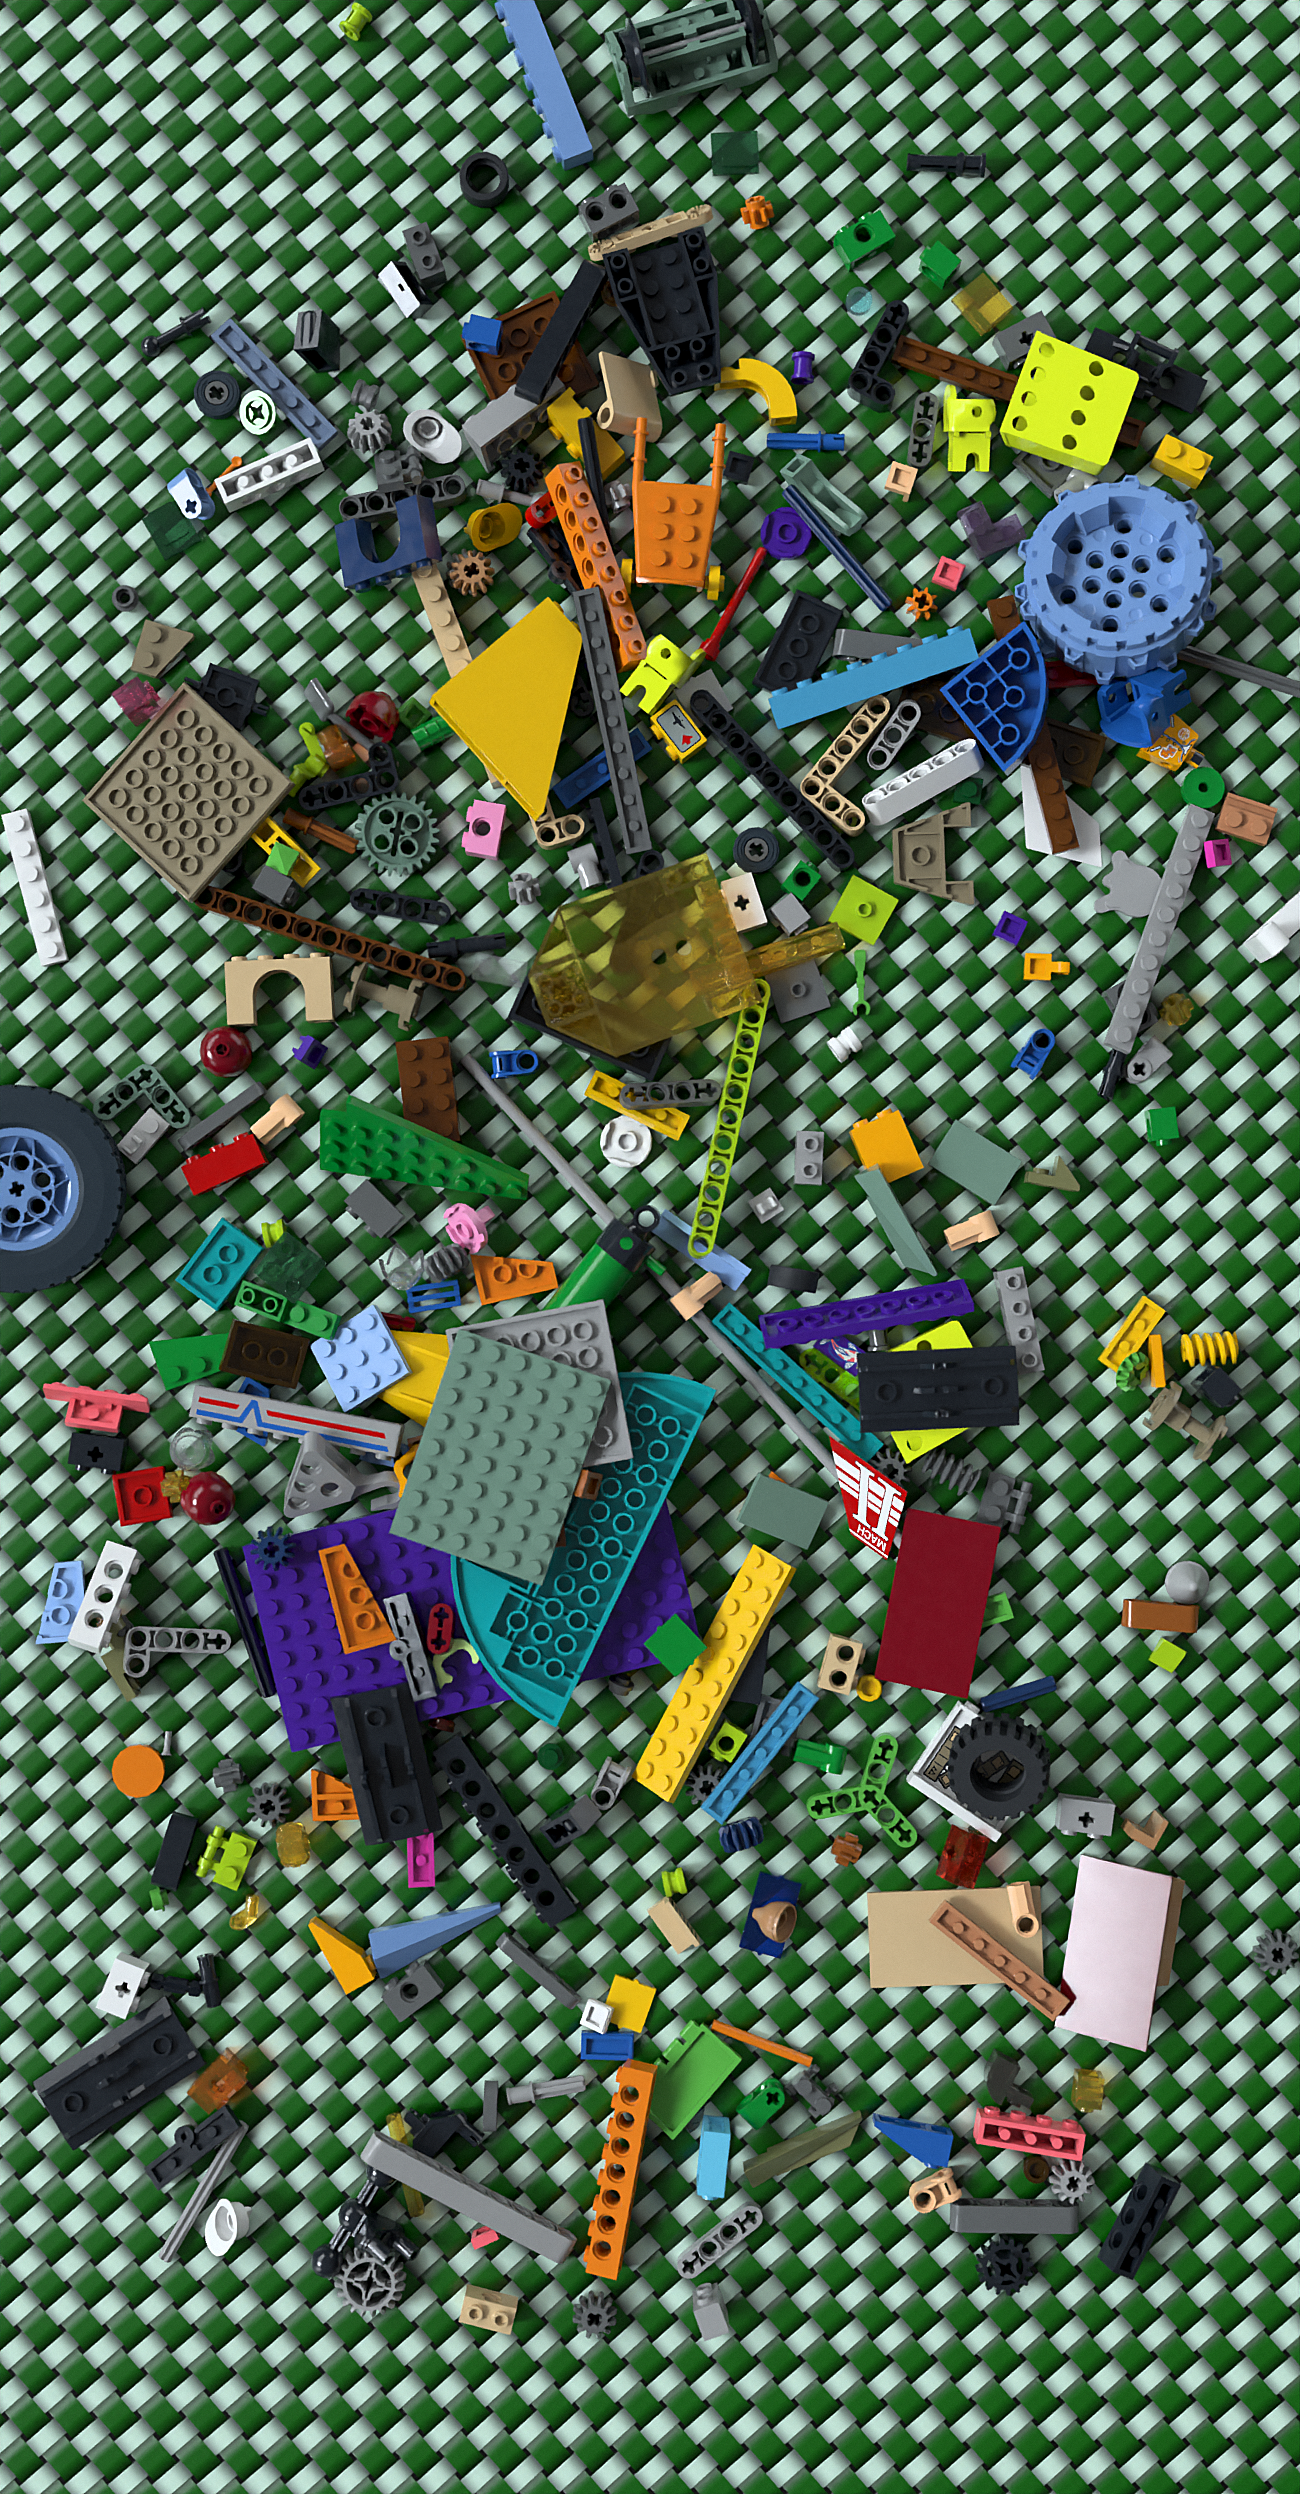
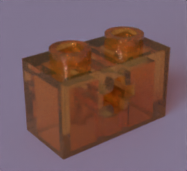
M226 2047L190 2085L186 2093L202 2109L210 2114L215 2108L219 2110L229 2101L227 2095L233 2089L238 2092L248 2081L246 2075L249 2068ZM222 2079L224 2084L222 2083L218 2086L215 2082Z

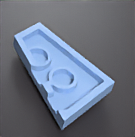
M83 1560L55 1563L36 1644L68 1641L69 1633L86 1594Z

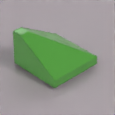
M411 697L398 708L399 722L409 730L420 726L421 723H425L432 715L414 697Z
M276 841L266 865L290 877L300 852Z

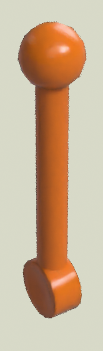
M239 456L233 457L232 464L219 477L231 473L235 468H240L243 463L242 459ZM215 482L209 488H206L210 497L212 491L217 487Z

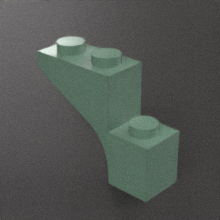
M797 454L780 471L788 485L793 484L829 527L850 536L857 532L868 519L862 509L836 489L821 474L810 458Z

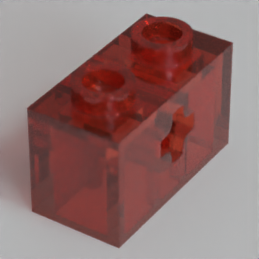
M952 1824L935 1874L952 1884L974 1889L990 1838L972 1829Z

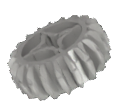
M356 2247L354 2248V2253L348 2250L345 2254L346 2259H344V2263L341 2266L342 2270L336 2275L338 2279L334 2283L335 2287L340 2288L337 2296L345 2297L342 2303L343 2307L352 2304L350 2310L352 2313L358 2308L361 2310V2317L365 2316L366 2311H370L372 2318L375 2317L377 2310L382 2315L385 2314L386 2306L393 2309L395 2307V2300L399 2301L402 2294L400 2291H404L406 2285L403 2282L406 2278V2273L401 2271L404 2264L403 2262H396L398 2258L397 2253H395L394 2258L388 2265L383 2266L369 2252L362 2253ZM370 2262L366 2268L353 2269L360 2263ZM378 2264L387 2270L390 2277H387V2274L379 2270ZM371 2270H373L372 2277L374 2279L371 2282L370 2289H368L369 2282L367 2278L370 2276ZM351 2282L362 2290V2295L353 2288ZM384 2289L387 2290L384 2294L380 2296L371 2297V2295L376 2291H384Z

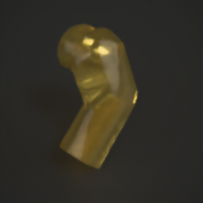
M246 1895L245 1909L232 1916L229 1920V1925L233 1930H243L256 1921L259 1905L258 1895Z

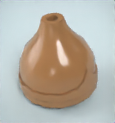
M776 1901L763 1907L755 1908L752 1917L758 1922L761 1931L775 1942L783 1943L789 1939L794 1930L797 1911L795 1906L789 1902Z

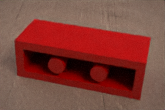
M244 1132L233 1138L234 1142L227 1146L221 1143L210 1148V1154L201 1157L200 1154L186 1159L187 1164L182 1166L181 1169L193 1195L201 1196L269 1164L256 1135H248V1132Z

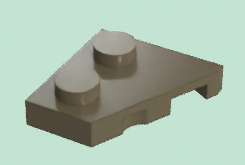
M145 620L132 662V672L158 679L166 670L167 665L173 663L180 656L179 653L189 642L192 643L194 641L195 635Z

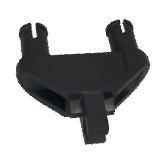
M411 2107L403 2118L411 2127L409 2132L414 2136L413 2149L431 2159L434 2158L437 2151L453 2133H459L473 2147H476L478 2145L477 2142H480L485 2133L481 2132L467 2120V2113L461 2109L432 2112L430 2115L425 2112L422 2116Z

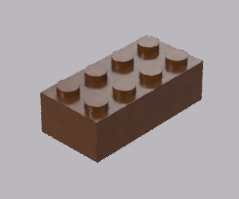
M445 1036L396 1042L404 1119L452 1141L462 1143L450 1038Z

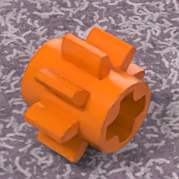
M754 196L745 201L746 207L741 208L744 224H750L751 229H761L768 226V218L774 217L770 201L765 202L764 196Z
M927 587L922 592H918L915 588L913 590L914 598L907 597L905 601L911 605L907 609L906 614L912 613L915 616L916 622L921 617L928 621L930 619L929 611L936 612L938 608L932 604L937 596H931L927 593ZM920 600L925 602L923 609L918 608Z

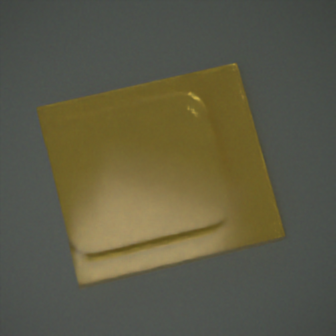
M984 273L979 275L951 299L955 307L981 336L989 332L1013 310V306Z

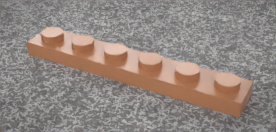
M944 1900L930 1917L929 1922L1052 2021L1057 2018L1070 2000L947 1900Z

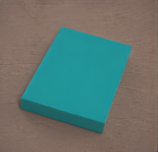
M222 1217L175 1280L214 1310L219 1311L265 1248Z

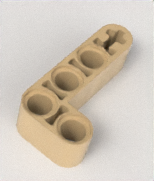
M548 796L545 804L547 814L540 817L536 822L529 815L537 842L545 850H553L577 842L584 836L585 828L582 818L572 814L555 819ZM569 823H577L580 826L579 832L569 834L566 831V826ZM545 831H552L556 836L553 841L544 842L541 839V835Z

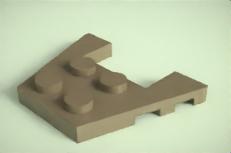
M970 802L892 831L894 884L968 906L974 905L973 881L947 882L945 874L944 829L971 827Z

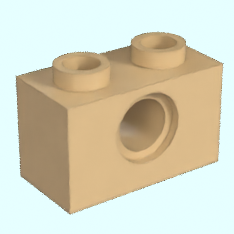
M467 2284L459 2322L510 2335L517 2310L518 2297Z

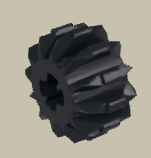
M519 446L516 447L515 455L508 451L506 453L508 460L501 461V466L505 468L501 471V477L507 478L505 481L506 486L509 487L514 484L515 492H518L521 486H524V490L527 493L529 492L530 484L537 488L539 486L537 479L544 478V473L540 470L545 468L544 462L539 461L540 454L537 452L531 455V448L529 446L525 449L524 453H521ZM520 466L525 467V473H521L519 469Z

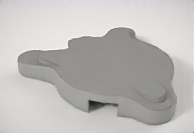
M1116 851L1111 858L1113 870L1102 879L1103 885L1110 889V893L1095 901L1094 910L1101 914L1108 911H1118L1132 918L1147 916L1150 914L1162 879L1153 869L1137 865L1129 860L1125 852Z

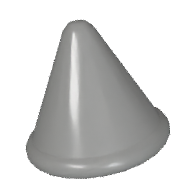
M1182 1561L1169 1569L1165 1578V1587L1167 1593L1174 1601L1185 1605L1194 1604L1202 1600L1209 1589V1576L1200 1564L1193 1561Z

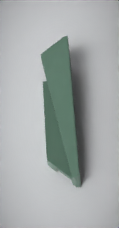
M878 1163L854 1176L868 1194L866 1196L902 1264L905 1267L930 1273L932 1276L938 1275L935 1266Z

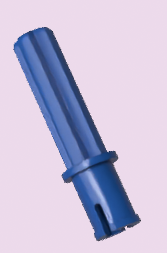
M818 431V434L768 433L767 448L818 450V453H820V450L844 451L845 434H821V431Z

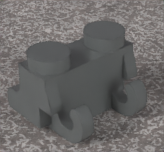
M816 2064L812 2065L807 2071L799 2072L785 2086L793 2096L798 2092L812 2105L808 2111L815 2118L820 2114L824 2116L831 2110L835 2099L832 2096L829 2097L831 2092L835 2093L838 2089V2086L832 2083L823 2090L811 2078V2075L813 2073L817 2074L820 2069Z

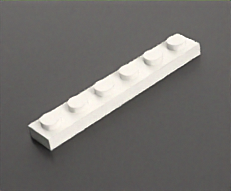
M26 808L1 815L41 966L47 967L69 961L30 812Z

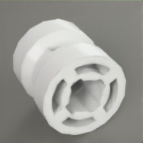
M849 1027L841 1031V1037H833L826 1042L832 1053L841 1063L848 1059L851 1051L858 1052L863 1048L861 1042Z

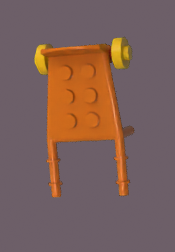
M638 417L636 430L633 431V435L636 436L634 457L631 458V461L634 462L632 496L636 570H632L633 559L622 558V567H618L627 593L630 594L631 583L637 584V587H642V583L676 584L697 587V592H702V589H708L707 600L717 601L718 591H724L725 576L720 575V566L710 565L709 576L705 574L721 497L723 469H726V465L723 464L725 442H728V438L725 437L726 424H716L715 436L712 437V441H714L713 463L710 464V468H713L711 486L643 481L644 463H647L645 458L646 436H649V432L647 431V418Z

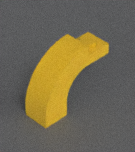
M742 358L739 359L738 369L734 370L733 367L721 368V383L714 384V391L736 388L754 390L764 398L767 404L770 427L796 424L797 408L794 393L788 381L774 367L759 360Z

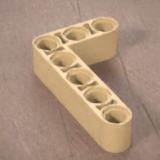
M876 695L868 699L806 775L800 786L801 793L813 807L830 823L832 822L843 833L851 837L858 836L863 832L865 828L864 813L832 787L888 720L890 703L883 695ZM876 705H881L885 711L882 714H875L871 709ZM864 725L869 730L866 734L861 735L855 732V728ZM847 745L852 748V751L847 755L839 753L838 749L841 746ZM830 765L836 771L831 775H826L822 772V769ZM809 786L819 788V792L816 795H808L805 790ZM831 801H835L840 805L836 811H829L825 806ZM851 817H856L860 820V824L856 827H850L846 824V821Z

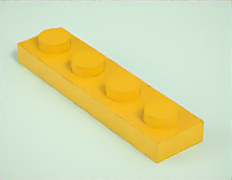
M598 1070L595 1071L584 1093L585 1096L674 1140H679L690 1115L675 1108L627 1110L623 1108L619 1101L621 1090L626 1084ZM629 1092L626 1097L630 1098L631 1102H634L636 1097L642 1096H633V1093ZM642 1093V1096H644L643 1101L646 1102L645 1093Z

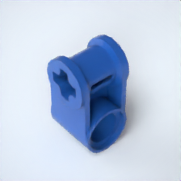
M1039 1029L1033 1032L1010 1066L1024 1071L1033 1080L1054 1046L1055 1037L1053 1033L1047 1029ZM1038 1034H1044L1048 1038V1045L1045 1048H1040L1036 1045L1035 1038Z
M504 1050L489 1053L493 1063L491 1079L532 1075L540 1068V1058L531 1050ZM528 1055L533 1056L535 1060L533 1067L530 1069L522 1068V1059Z

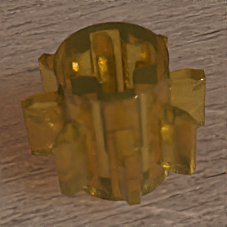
M1173 993L1166 996L1163 1002H1161L1163 1009L1159 1010L1163 1021L1167 1020L1170 1026L1172 1024L1179 1026L1185 1024L1192 1015L1189 1010H1192L1194 1007L1190 998L1186 999L1183 993L1181 995Z
M184 1470L165 1473L166 1478L161 1483L163 1497H170L171 1503L181 1502L183 1488L186 1490L192 1477L184 1475Z

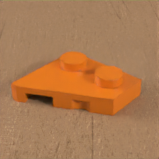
M312 1769L313 1821L359 1820L351 1784L321 1770Z

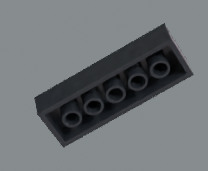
M530 968L508 1014L509 1020L648 1082H653L674 1035L671 1031Z

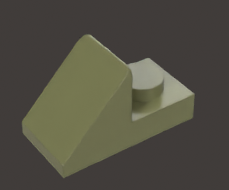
M1060 1156L1055 1157L1052 1175H1048L1049 1170L1033 1168V1172L1025 1173L1024 1183L1071 1192H1078L1080 1190V1185Z

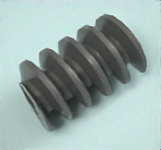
M937 1446L933 1448L924 1461L922 1473L924 1474L931 1469V1479L939 1474L941 1475L939 1484L942 1485L949 1480V1490H952L957 1485L959 1487L957 1495L960 1496L965 1491L968 1492V1495L975 1487L982 1471L977 1469L972 1473L973 1465L970 1463L963 1467L964 1460L962 1458L954 1462V1453L951 1452L945 1456L946 1449L944 1447L937 1451Z

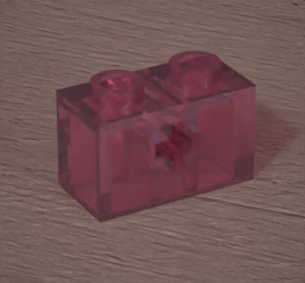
M138 676L111 694L135 726H138L161 709L157 703L161 700L157 692L147 680L142 682Z

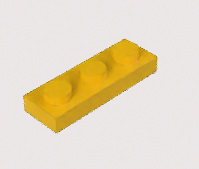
M1142 1296L1097 1360L1117 1373L1122 1361L1130 1354L1138 1351L1166 1311L1146 1296Z

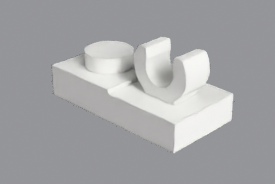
M150 1107L117 1146L130 1160L138 1164L171 1125Z

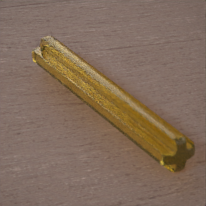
M395 2112L387 2115L386 2121L390 2137L409 2146L401 2113ZM402 2182L410 2216L419 2217L423 2215L425 2209L420 2191Z

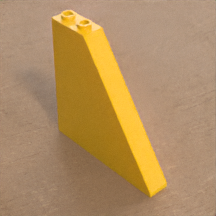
M549 597L436 691L429 702L535 822L544 812L582 645L580 627L575 622H570L564 615L562 607Z

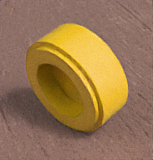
M865 1674L858 1679L856 1692L864 1701H874L882 1693V1684L879 1679L874 1678L875 1675Z

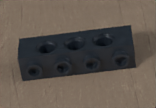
M1145 2162L1097 2256L1112 2272L1130 2280L1134 2279L1181 2187V2184L1165 2170Z

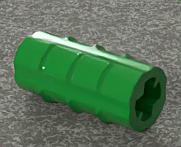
M440 715L410 730L421 751L431 746L434 747L435 744L443 740L445 741V739L454 734L457 735Z

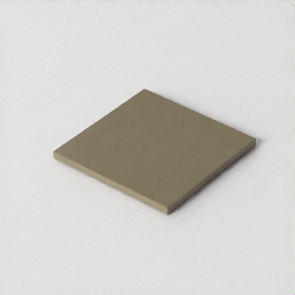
M184 682L82 801L188 902L193 903L293 789L295 784Z

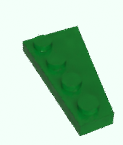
M229 1333L150 1341L149 1345L166 1391L220 1372L219 1366Z

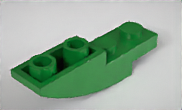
M245 1280L241 1284L234 1304L330 1341L334 1340L342 1316L326 1311L323 1308Z

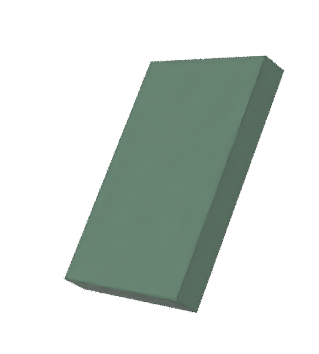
M955 1120L929 1160L928 1165L995 1206L1022 1161L958 1120Z
M758 1472L737 1521L808 1550L829 1502Z

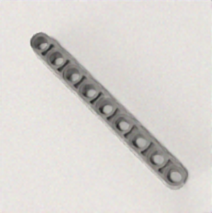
M374 2131L360 2155L362 2160L370 2166L558 2264H564L577 2241L574 2234L567 2229L382 2132Z

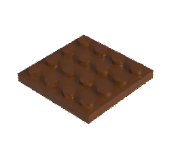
M555 291L495 318V320L502 321L503 326L497 356L467 349L465 339L460 335L491 401L500 398L511 386L517 384L524 367L560 304ZM577 339L557 375L565 385L566 390L571 387L575 392L573 399L599 388V382Z

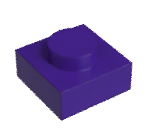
M1004 910L992 936L1017 946L1028 921Z

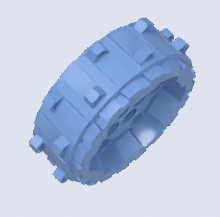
M1126 475L1120 483H1101L1090 486L1088 489L1078 493L1068 489L1058 495L1059 505L1052 511H1049L1042 519L1037 529L1033 532L1031 539L1021 540L1018 548V556L1026 561V566H1024V582L1015 586V601L1022 603L1020 612L1023 619L1029 620L1032 630L1041 640L1039 647L1044 659L1057 657L1066 666L1074 670L1093 674L1096 677L1097 683L1109 685L1115 677L1141 675L1156 667L1169 671L1177 666L1176 654L1185 649L1193 638L1200 634L1204 629L1203 621L1214 620L1217 605L1209 599L1212 579L1222 574V558L1213 555L1214 547L1211 540L1208 539L1202 524H1199L1195 518L1198 513V506L1192 500L1179 502L1166 491L1154 486L1141 485L1138 477L1134 475ZM1122 528H1127L1130 530V532L1127 534L1120 533L1119 530ZM1071 549H1079L1081 552L1079 554H1071L1069 551ZM1117 553H1125L1127 556L1120 559L1115 555ZM1163 557H1170L1173 561L1165 563L1161 559ZM1093 563H1099L1102 565V567L1094 569L1091 568L1090 565ZM1145 567L1148 571L1146 573H1139L1136 569ZM1119 577L1122 578L1124 581L1121 583H1113L1111 580L1113 578ZM1089 588H1096L1099 591L1097 593L1090 594L1086 590ZM1142 592L1145 596L1136 598L1132 594ZM1065 598H1071L1074 600V602H1072L1071 604H1065L1062 602V600ZM1111 602L1120 604L1117 608H1110L1107 605ZM1161 606L1164 607L1166 611L1158 613L1154 610V608ZM1107 627H1113L1117 631L1105 632L1104 629Z

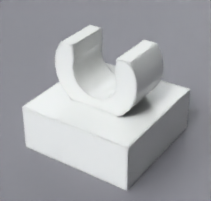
M771 1188L748 1201L761 1224L784 1210Z

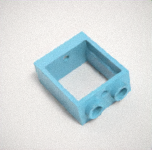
M703 2115L696 2183L697 2195H701L706 2200H716L718 2197L724 2198L731 2135L729 2117Z

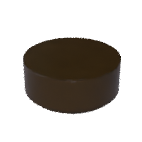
M1033 2154L1028 2156L1023 2162L1024 2175L1030 2182L1042 2183L1049 2177L1050 2167L1043 2156Z

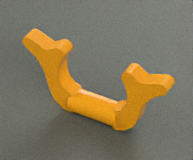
M419 1444L412 1446L394 1464V1472L400 1483L398 1494L400 1498L407 1482L404 1476L405 1467L415 1459Z

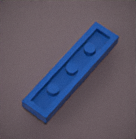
M638 727L629 733L634 761L651 751L652 748ZM605 750L552 787V790L566 810L611 779Z

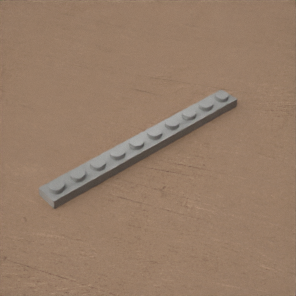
M1193 804L1187 807L1103 1045L1125 1054L1131 1052L1204 842L1215 814Z

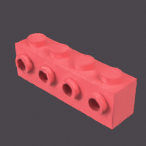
M985 2106L984 2109L977 2108L973 2135L977 2144L1082 2161L1086 2134L1081 2125H1078L1077 2121L1071 2119H1063L1060 2122L1054 2121L1046 2115L1039 2114L1037 2117H1031L1018 2110H1011L1010 2113L1001 2112L999 2108L994 2106Z

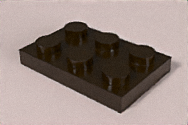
M233 1319L219 1370L296 1390L310 1339Z

